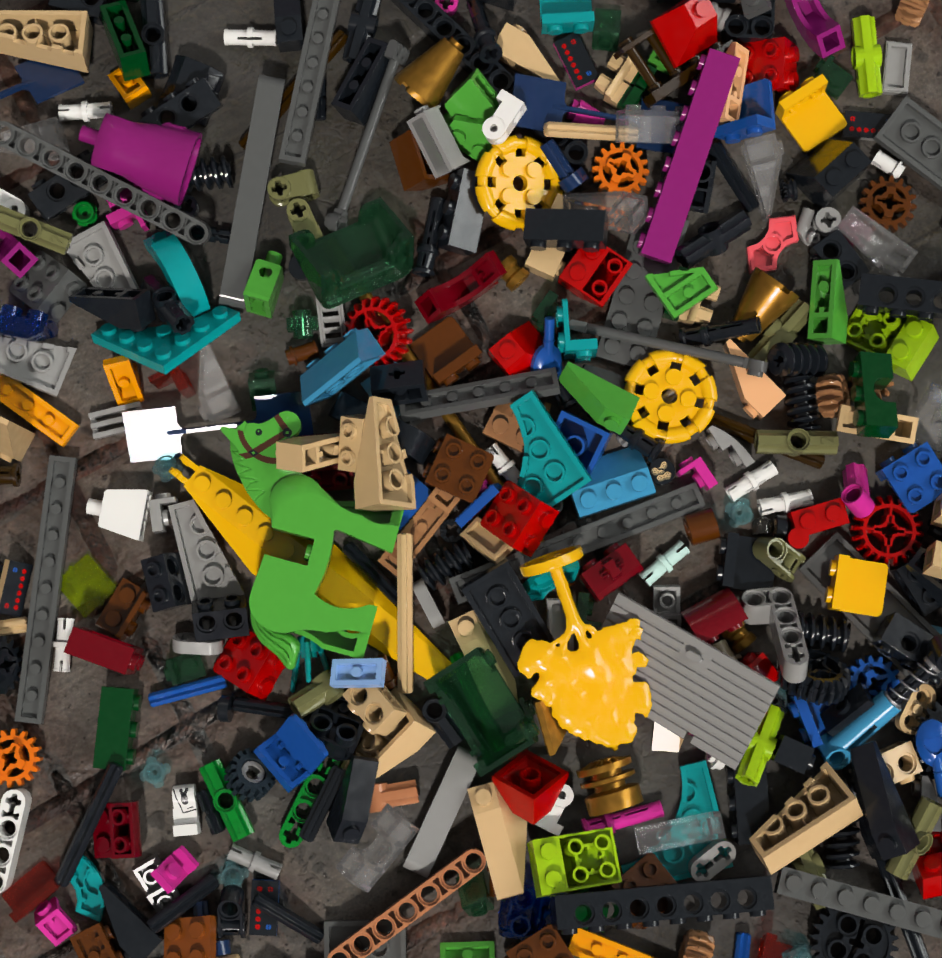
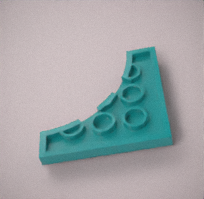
M219 305L213 310L194 318L195 324L192 325L190 332L184 335L174 333L168 325L147 327L143 331L133 332L131 329H120L110 323H105L101 328L93 332L91 336L93 343L166 375L239 323L241 317L238 311Z
M531 390L509 405L518 421L524 442V456L520 477L517 482L518 486L553 507L593 480L534 390Z
M706 760L679 766L681 797L678 811L666 835L654 848L647 852L656 855L675 881L692 877L688 870V864L692 857L715 839L726 838ZM722 846L718 848V855L721 854L723 857L728 855L727 848ZM643 856L620 865L622 873H625ZM701 863L697 864L696 867L698 868L696 874L698 872L706 874V865H702ZM730 863L724 869L733 867V863Z

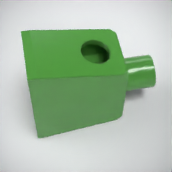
M476 68L449 95L444 103L448 112L442 116L447 125L455 114L468 116L471 119H488L493 116L500 105L496 99L498 94L479 69Z
M268 251L265 260L256 259L243 292L247 312L272 319L284 280L283 268L280 265L283 256L280 253Z

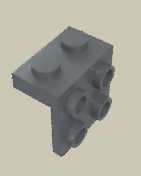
M40 250L35 255L39 260L21 279L17 277L14 280L9 291L56 326L73 304L69 302L68 297L82 287H86L87 284L68 268Z

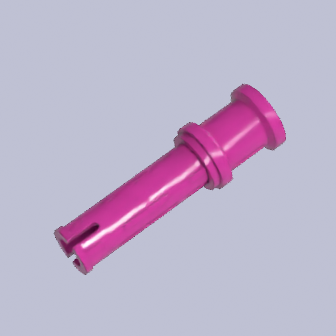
M656 800L655 802L613 814L608 813L588 820L582 818L581 824L583 832L612 827L614 835L618 829L664 817V811L660 800Z

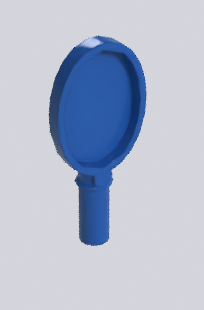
M547 316L544 320L543 345L539 346L535 351L530 370L537 371L556 367L559 379L562 371V356L560 350L554 346L556 341L554 339L555 317Z
M926 719L917 728L915 745L920 758L926 764L933 767L937 796L942 797V723L936 719Z

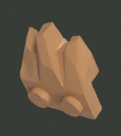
M545 402L543 405L550 414L552 404ZM512 403L495 406L482 434L524 454V442L515 414L509 406Z

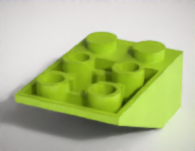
M856 308L848 320L846 344L858 352L891 354L893 373L913 381L939 339L934 325L926 321L917 320V317L913 315H906V318H893L889 316L890 313L879 312L878 315H866L862 313V310Z
M612 827L535 839L527 843L536 898L622 882Z

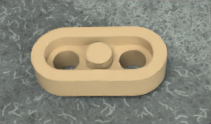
M922 683L919 686V692L922 694L919 700L916 698L918 692L913 691L910 694L909 700L902 701L901 711L895 716V725L899 731L909 735L916 734L911 729L913 726L918 727L920 725L915 717H925L923 708L932 710L931 702L936 701V692L932 686ZM909 715L910 721L908 724H905V718Z

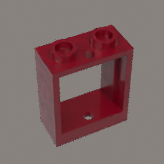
M73 626L64 649V653L124 675L135 674L136 670L140 671L145 661V656L142 655L143 648L85 627Z

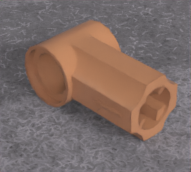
M416 779L389 784L387 782L375 783L369 813L392 809L391 807L419 803Z

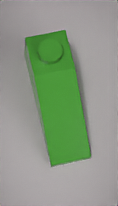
M813 260L807 339L822 345L846 344L848 315L840 260Z
M569 361L558 379L596 423L619 435L622 434L630 421L640 399L632 393Z

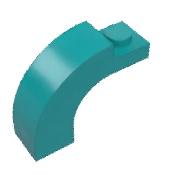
M165 230L143 240L145 248L161 268L169 286L175 289L177 298L190 314L195 317L210 310L211 308L199 276L178 238Z

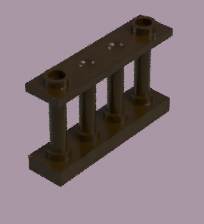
M653 28L635 40L630 36L618 45L620 50L613 55L617 60L627 53L648 85L649 89L647 90L650 94L643 99L647 108H650L700 74V70L696 68L701 54H697L689 60L688 64L690 67L685 71L681 67L674 68ZM731 39L723 44L722 41L718 42L717 40L710 48L726 53L730 44L734 41ZM646 40L670 74L668 75L670 81L664 85L661 81H657L636 49L638 45Z

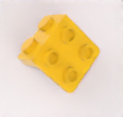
M823 74L816 78L811 76L795 92L790 90L779 98L775 112L804 152H810L827 139L842 131L847 125L846 119L825 92L828 80Z
M838 554L834 556V560L831 559L828 571V575L832 576L831 584L827 586L825 592V602L828 603L827 609L879 617L883 611L888 566L885 563L850 558L849 555Z

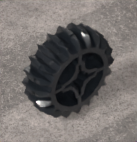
M809 647L807 649L809 654L807 677L803 682L797 684L787 682L783 678L780 665L778 664L777 682L781 684V688L788 690V695L796 696L797 700H805L807 704L809 702L815 703L817 706L820 703L829 706L831 703L838 704L839 700H844L850 689L851 670L847 668L846 663L840 662L839 657L831 656L830 652L824 653L821 649L817 651Z

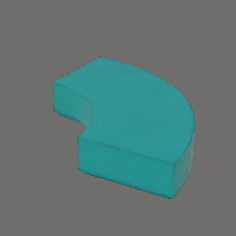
M578 560L562 567L568 584L574 583L580 569ZM550 571L531 576L522 584L531 601L543 600L549 592L556 588Z
M83 855L70 881L76 890L77 896L75 912L100 922L103 919L106 908L99 889L104 882L96 866Z

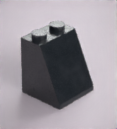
M827 139L811 150L785 175L788 178L794 177L797 187L820 210L828 207L863 174L872 161L854 142Z

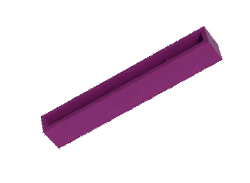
M712 48L708 50L706 55L701 54L696 68L700 70L698 80L693 79L690 85L688 95L692 96L689 106L684 105L679 118L680 121H683L681 130H676L670 146L675 148L672 157L667 156L662 171L666 172L663 182L658 181L653 195L657 197L655 207H649L645 222L649 223L646 233L641 232L636 245L637 248H640L638 255L667 265L671 264L741 58Z

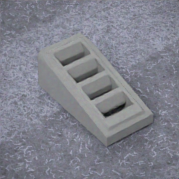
M342 291L315 293L321 348H329L335 343L339 345L345 340L342 334L346 331V326L343 324L345 322ZM337 300L336 305L323 306L322 303L324 301ZM338 311L339 314L337 316L324 317L325 312ZM340 322V326L325 328V323ZM341 332V337L326 339V334Z

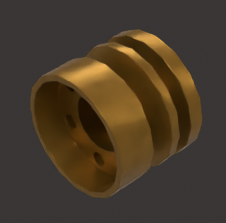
M630 755L609 756L598 759L576 771L578 778L589 776L591 780L580 784L581 789L594 788L595 793L584 798L590 817L619 811L644 801L639 783L626 784L625 782L626 778L635 774L634 768L626 770L621 768L632 763Z

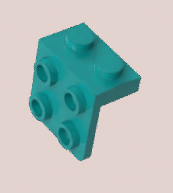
M539 0L541 34L560 35L562 33L584 34L593 32L595 16L594 11H592L591 0Z
M567 298L562 299L561 305L556 306L555 311L556 327H561V332H558L557 348L563 353V360H575V363L591 362V358H595L598 350L597 338L570 340Z

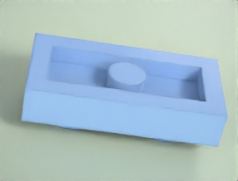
M383 658L332 659L330 686L333 688H384L387 661Z

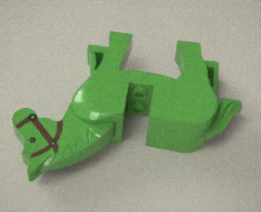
M280 412L270 420L260 424L244 421L236 429L221 426L222 433L230 440L232 460L237 474L254 503L265 515L271 518L272 528L278 532L314 541L313 545L308 544L304 560L308 561L307 566L264 554L249 597L251 624L259 641L272 651L288 670H293L296 667L301 649L298 639L290 633L304 636L322 649L355 658H364L378 606L369 604L358 608H339L324 602L316 594L330 564L336 531L392 554L404 510L377 512L355 509V501L333 500L314 479L300 472L276 469V441L297 437L302 429L301 421L294 412ZM344 630L358 631L359 633H348Z

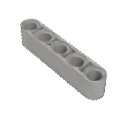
M458 745L404 862V868L428 878L483 756Z

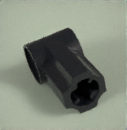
M432 696L425 701L422 714L431 723L449 749L459 744L468 736V733L448 708L446 701L442 697ZM431 703L440 704L442 713L438 716L431 715L428 711V705Z

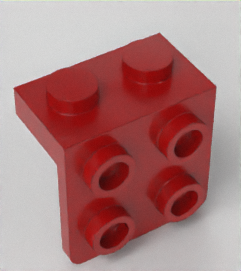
M785 36L740 44L750 51L745 85L766 78L772 82V91H777L782 95L790 90L792 92L796 91V87L799 86L797 62L800 58V52L796 44Z
M508 480L504 483L499 494L482 518L481 526L512 548L532 557L550 526L554 523L559 511Z
M250 630V636L229 638L223 652L219 655L213 666V671L222 675L223 678L246 693L266 700L285 666L272 651L259 641L256 634Z

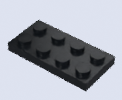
M506 558L460 586L461 591L514 678L522 674L518 670L517 662L522 648L530 639L544 640L549 643L554 641L549 629Z

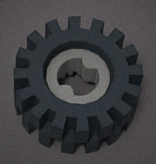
M250 748L245 749L243 752H238L229 762L224 772L227 773L224 776V781H229L226 785L227 789H234L231 793L234 797L237 793L240 794L239 800L243 801L247 797V802H252L254 799L256 801L260 800L276 783V778L255 755V748L251 752ZM249 769L250 771L253 770V773L255 772L256 777L254 780L246 775Z

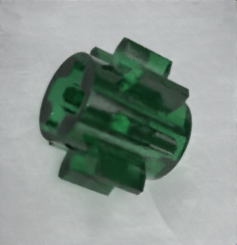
M311 310L292 311V318H286L288 333H293L294 339L313 338V331H319L317 316H312Z

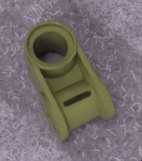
M304 169L292 174L275 177L269 181L267 186L271 203L278 207L287 206L291 200L296 198L309 202L320 197L313 169ZM278 188H282L283 195L278 196Z
M300 198L291 200L287 205L286 211L300 251L303 252L325 243L318 222L315 221L307 201ZM296 208H300L303 211L302 217H298L295 214Z
M760 537L753 544L754 556L770 568L776 576L787 582L794 581L796 570L800 563L802 564L806 560L802 553L793 549L781 538Z

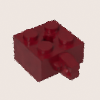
M616 542L602 553L605 556L602 560L598 562L594 558L580 568L583 573L578 577L596 602L601 601L605 596L644 570L626 543L619 546Z

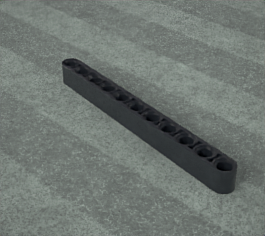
M391 0L435 43L444 37L447 40L453 37L461 45L468 46L470 50L463 53L464 56L459 66L469 75L476 69V64L482 62L479 57L480 49L475 45L474 39L433 0ZM423 10L432 12V15L428 18H423L419 14ZM445 27L450 29L451 32L443 36L438 33V30ZM498 61L491 64L486 63L489 66L488 69L480 72L497 94H499L501 89L496 88L493 84L498 80L505 81L507 86L503 90L512 94L514 77ZM527 129L544 144L551 140L550 137H546L543 134V131ZM564 138L561 142H556L573 170L581 166L582 168L587 161L588 148L580 139ZM579 151L583 157L580 160H573L570 158L569 153Z

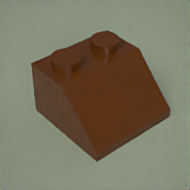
M411 130L406 131L389 142L404 191H423L448 183L452 172L435 179Z

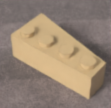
M827 761L820 767L821 771L814 778L810 777L803 784L804 788L794 798L791 796L784 803L785 807L777 815L773 814L749 838L756 855L771 875L863 816L857 798Z

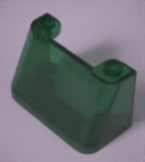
M381 197L362 205L358 214V222L316 240L314 234L306 229L289 235L290 249L317 300L325 309L337 307L405 277L413 267L414 236Z
M477 647L423 683L430 694L436 692L439 697H442L438 701L440 705L446 706L472 749L469 752L471 756L477 755L478 763L473 766L479 776L482 777L495 771L538 742L537 735L540 734V731L533 720H528L495 666L497 661L493 653L489 649L484 650L481 647Z

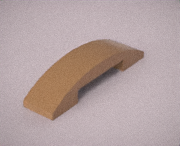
M435 488L428 496V499L401 532L413 535V560L461 500L460 498L438 488ZM397 538L393 553L384 552L378 560L380 564L395 576H397Z

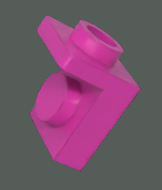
M123 208L106 215L109 224L114 230H125L131 227L135 220H138L145 232L150 230L147 225L148 221Z
M691 456L678 465L680 467V470L676 473L678 478L692 469L694 472L692 478L700 489L704 487L708 491L718 484L701 457L694 460Z
M181 845L167 856L150 875L169 894L199 866V863Z
M56 896L49 901L42 902L34 912L35 925L55 947L78 930L75 922L60 907Z

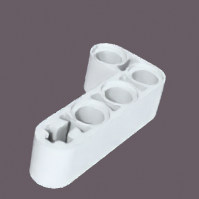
M15 788L3 794L0 803V848L4 847L9 852L7 861H3L0 858V877L3 880L0 893L8 890L13 883L32 803L30 792L24 788ZM17 796V799L21 800V804L16 806V802L12 801V797ZM8 820L15 824L14 834H9L5 829V824Z

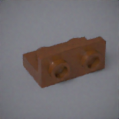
M123 577L95 624L116 635L120 640H125L127 636L130 638L138 627L136 620L141 613L144 615L151 605L148 591Z
M103 920L69 938L78 958H125L122 954L123 950L121 948L117 949L113 941L116 936L109 923L105 925Z

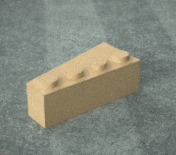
M0 10V54L89 73L93 27L88 11Z

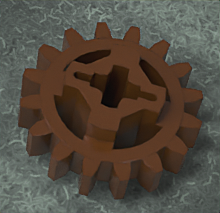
M890 175L887 181L884 180L883 176H880L877 179V184L871 180L868 183L869 189L864 188L861 194L864 198H860L858 204L864 207L859 211V214H866L867 217L863 221L864 224L873 223L871 230L874 231L877 227H881V233L884 234L890 228L891 232L895 233L898 230V226L903 229L908 225L906 220L911 221L914 218L911 212L917 209V205L911 202L916 198V195H909L908 192L912 188L911 185L905 188L902 186L904 179L901 178L896 183L894 182L893 175ZM880 189H883V192H882V195H881V196H880V195H875V197L872 196L873 193H875L876 191H878V190H880ZM885 200L888 201L889 206H892L890 209H887V204L883 203ZM902 213L901 217L892 220L893 214Z

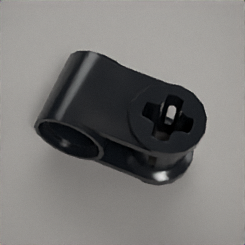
M227 885L221 890L217 908L218 938H223L224 935H240L241 938H246L247 913L245 910V893L237 885Z

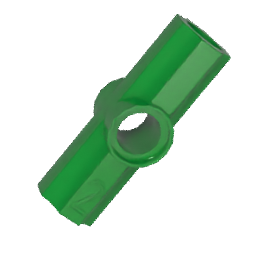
M221 758L199 768L213 798L214 807L219 811L233 842L254 833L255 829L241 800H239L240 794L237 793L235 797L232 795L234 802L231 807H225L221 803V795L223 793L231 794L234 789L230 788L228 790L226 787L229 782L224 781V776L227 774L224 773L226 768Z

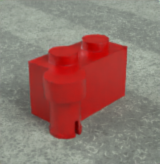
M841 497L786 514L790 531L787 533L785 542L793 549H801L808 544L809 535L850 523Z

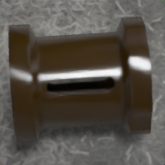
M14 463L12 466H0V485L13 484L14 487H19L21 483L19 463Z

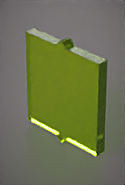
M86 554L74 566L68 567L69 570L63 575L61 591L83 617L86 618L99 605L103 606L105 604L104 601L115 592L117 586L93 558Z

